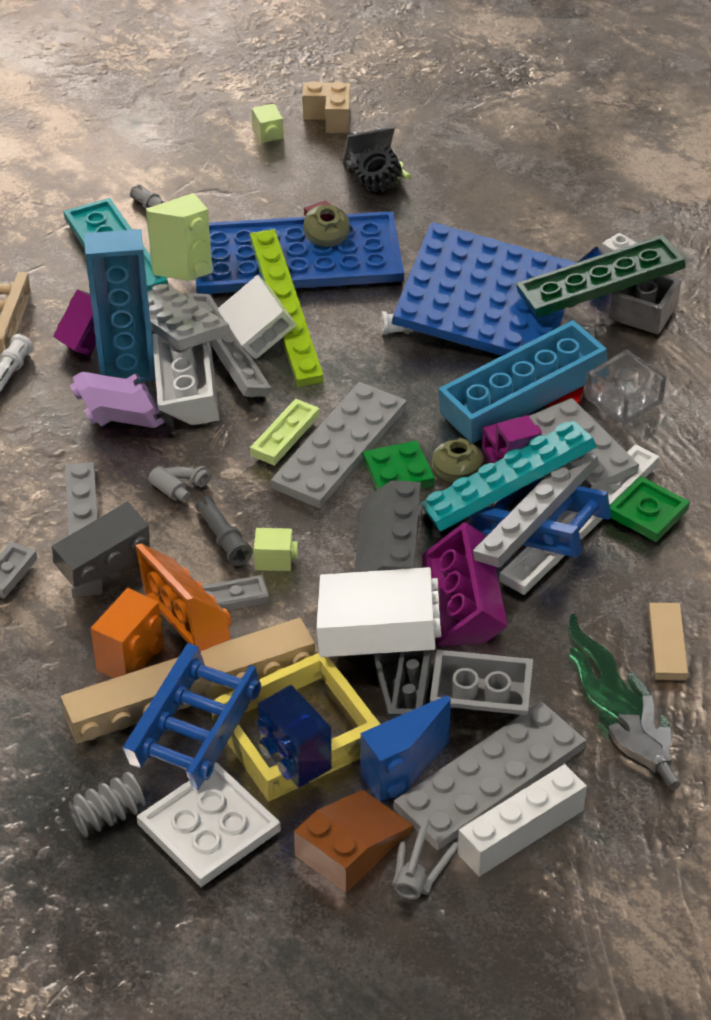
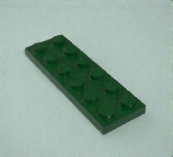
M660 235L518 282L516 285L517 292L537 318L550 315L552 312L564 308L574 307L591 299H598L615 291L625 290L627 287L639 283L649 282L651 279L663 275L673 274L678 270L686 268L683 256L664 235Z

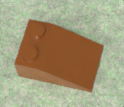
M360 790L316 810L294 830L295 856L347 893L414 829V825L366 791Z

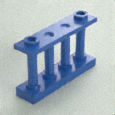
M539 478L498 500L493 507L487 506L470 515L472 527L488 536L510 513V511H506L509 505L515 499L523 500L543 478ZM579 486L523 543V546L577 558L583 551L579 533L581 528L591 516L610 519L611 517L608 492ZM566 510L578 513L570 524L556 522Z
M187 643L123 746L130 765L142 768L146 760L151 757L186 769L192 788L199 791L203 782L211 777L216 760L249 704L260 693L261 682L256 667L250 665L241 679L205 666L199 647ZM203 678L235 691L227 704H223L189 690L195 680ZM185 703L217 715L219 718L211 731L173 716L179 706ZM170 730L200 741L203 744L195 758L161 746L157 742L163 732Z

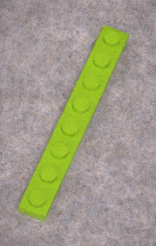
M271 229L250 233V242L263 281L273 290L297 324V326L282 337L297 387L324 383V375L276 231Z

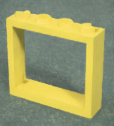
M319 653L308 656L302 661L286 668L278 669L274 673L259 679L261 682L260 693L255 700L251 701L245 712L322 678L359 727L269 768L238 724L227 743L268 802L359 760L360 733L380 725L329 657H319ZM234 691L222 694L214 700L227 704ZM212 714V721L215 724L219 716Z

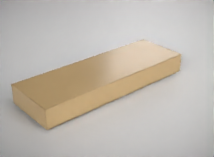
M649 603L648 613L655 680L687 681L688 669L680 603Z

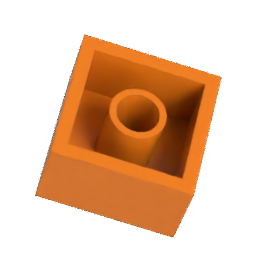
M127 588L90 629L97 671L112 678L144 669L151 657L161 651L164 638L162 636V618L158 601Z

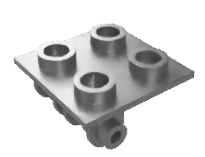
M379 127L375 130L357 131L348 135L342 161L343 164L346 163L347 170L355 171L356 159H362L360 154L362 152L367 154V149L371 148L373 151L375 146H379L380 149L382 146H386L387 149L391 147L395 127Z

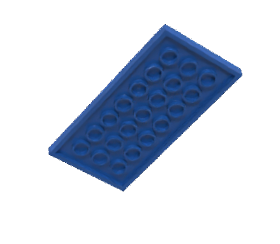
M393 211L346 214L349 218V234L342 243L330 247L316 245L306 237L303 230L305 217L210 222L212 273L196 278L197 294L237 293L255 276L259 275L262 278L250 242V233L271 229L276 231L294 288L353 284L366 285L369 283L404 281V270Z

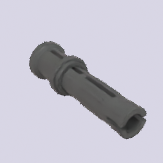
M210 496L203 497L208 505H205L200 498L196 502V509L217 536L216 543L220 550L227 553L229 563L233 566H241L247 563L253 555V549L242 540V534L239 529L230 526Z

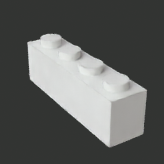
M565 764L460 828L458 855L480 877L584 811L587 785Z

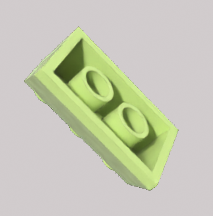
M194 193L146 209L151 267L154 275L190 281L212 273L208 209Z

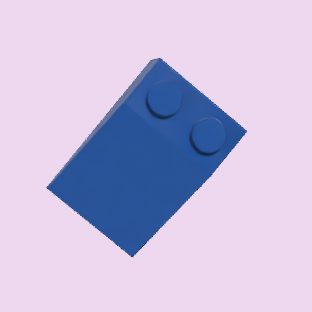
M448 695L360 733L361 776L378 801L383 802L390 798L399 797L409 790L449 742L451 699Z

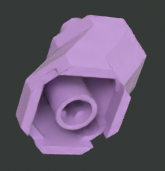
M81 372L72 377L74 383L70 385L71 390L78 400H84L88 407L84 411L92 424L99 423L100 426H104L111 421L156 428L166 422L164 417L158 419L157 414L161 413L146 385L136 382L141 379L136 373L127 379Z

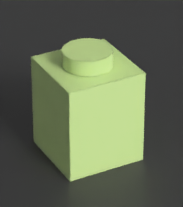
M275 104L252 108L253 129L261 143L284 139L283 118Z
M256 528L254 542L255 570L291 571L292 559L298 558V541H292V529Z

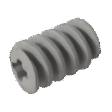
M126 772L122 775V781L118 778H112L110 780V787L105 783L99 784L98 793L94 789H88L85 792V798L80 794L74 795L73 804L69 802V808L76 826L86 838L89 837V825H92L97 832H100V820L104 819L109 826H113V814H116L124 821L126 820L125 809L128 808L133 815H137V804L141 803L145 806L146 803L137 780L130 772Z

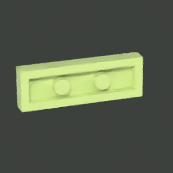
M295 399L250 447V456L275 466L317 420L319 408Z

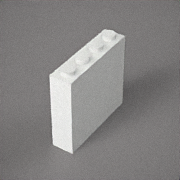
M431 567L320 575L317 615L319 657L435 650V638L441 637L438 579L431 578Z

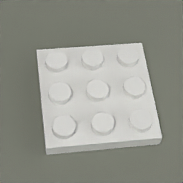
M217 762L214 764V771L211 777L203 782L199 791L192 788L189 780L137 815L138 825L200 887L207 884L281 831L280 822Z

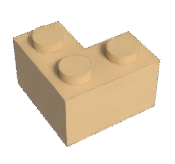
M341 81L333 83L303 82V120H325L326 133H349L350 83H343Z

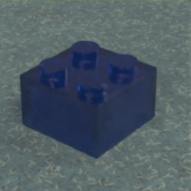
M292 685L258 703L259 748L265 757H271L275 761L285 779H291L298 788H301L332 769L331 726Z

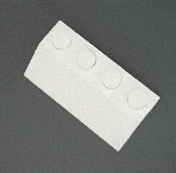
M152 334L159 410L190 425L219 421L210 341L180 351L158 334Z

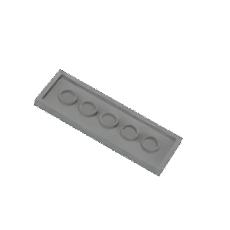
M159 284L154 286L153 290L148 291L151 330L180 351L231 334L229 323L167 284Z
M358 382L271 479V488L321 508L363 460V451L371 450L407 409V400Z
M541 701L528 710V715H520L395 799L394 810L405 820L413 824L414 829L418 833L423 818L428 817L430 822L425 839L439 851L458 837L460 828L548 775L586 748V739Z

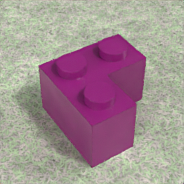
M77 289L53 337L74 351L91 356L97 345L91 296L89 293Z
M528 415L483 427L482 449L490 461L495 463L503 459L504 455L509 451L520 450L529 445L532 439L542 436V431L538 425L533 423Z

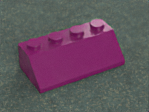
M466 522L422 554L424 568L431 567V578L438 579L441 637L436 639L437 644L441 647L486 643L508 627L496 568L474 559L473 550L487 536Z

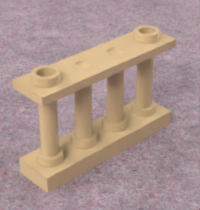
M18 272L14 282L0 284V294L8 295V298H4V301L0 300V311H2L0 315V354L10 346V339L16 334L30 298L31 287L28 272Z

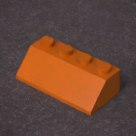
M142 543L135 545L145 596L159 602L160 613L187 643L198 646L200 651L231 639L229 626L232 625L229 612L226 608L222 609L217 604L212 594L208 595L198 580L195 581L190 576L186 567L182 568L175 559Z

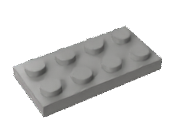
M572 398L529 416L533 423L540 427L544 436L555 431L556 427L564 422L575 421L594 438L597 448L587 452V454L597 456L599 466L581 483L584 487L600 490L638 473L639 464Z

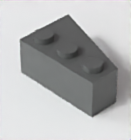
M127 501L53 544V563L73 587L137 565L139 561L135 545L142 543L150 547L149 525Z
M434 650L372 654L389 720L430 703L435 666Z

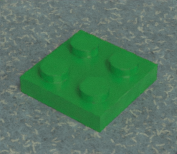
M417 440L363 451V461L376 490L390 481L421 482L420 489L434 486L435 477Z
M640 476L610 505V518L657 542L689 510L690 501Z

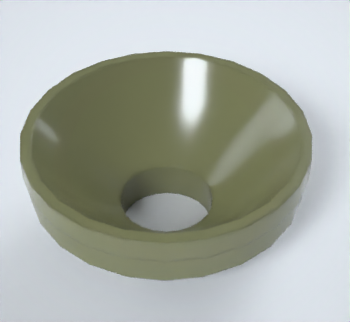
M320 205L312 208L306 214L303 224L306 237L314 244L325 247L342 243L347 238L350 228L349 218L346 213L332 205ZM324 213H330L335 219L327 222L323 221L320 216Z
M462 438L449 440L435 449L432 457V468L435 474L450 482H454L462 477H469L477 473L479 468L484 465L481 450L468 440ZM451 449H465L466 452L456 454Z

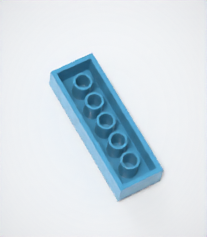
M142 229L84 233L85 256L100 375L127 379L136 373L141 378L136 382L156 381Z
M572 320L438 388L439 412L473 444L483 438V427L526 416L607 374V348Z

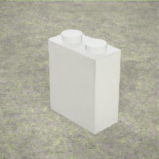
M259 275L255 276L218 308L224 320L229 323L231 331L241 346L255 359L259 358L297 326L276 294Z

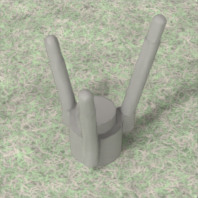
M428 817L423 818L410 862L406 863L405 866L406 845L405 842L399 843L396 872L392 885L397 894L407 899H418L421 893L428 895L431 885L458 849V842H454L426 878L425 868L418 864V859L430 822Z

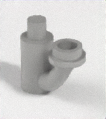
M157 466L150 472L148 481L172 500H181L185 503L190 499L191 493L186 490V484L178 478L190 479L192 485L204 487L210 481L211 474L204 466H199L196 469L187 467H169L164 469L161 466Z

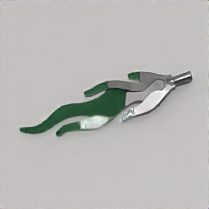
M571 614L569 631L572 639L591 656L601 675L600 680L594 675L586 656L576 648H570L569 656L577 662L584 690L592 701L605 710L599 712V721L606 727L615 745L621 751L647 766L654 773L659 772L668 788L676 790L680 787L681 782L671 768L672 759L669 750L672 734L668 719L663 715L660 716L659 728L656 730L654 725V701L648 688L630 671L628 672V684L636 693L634 694L619 676L612 653L584 634L578 625L576 614ZM616 719L627 729V731L620 726Z

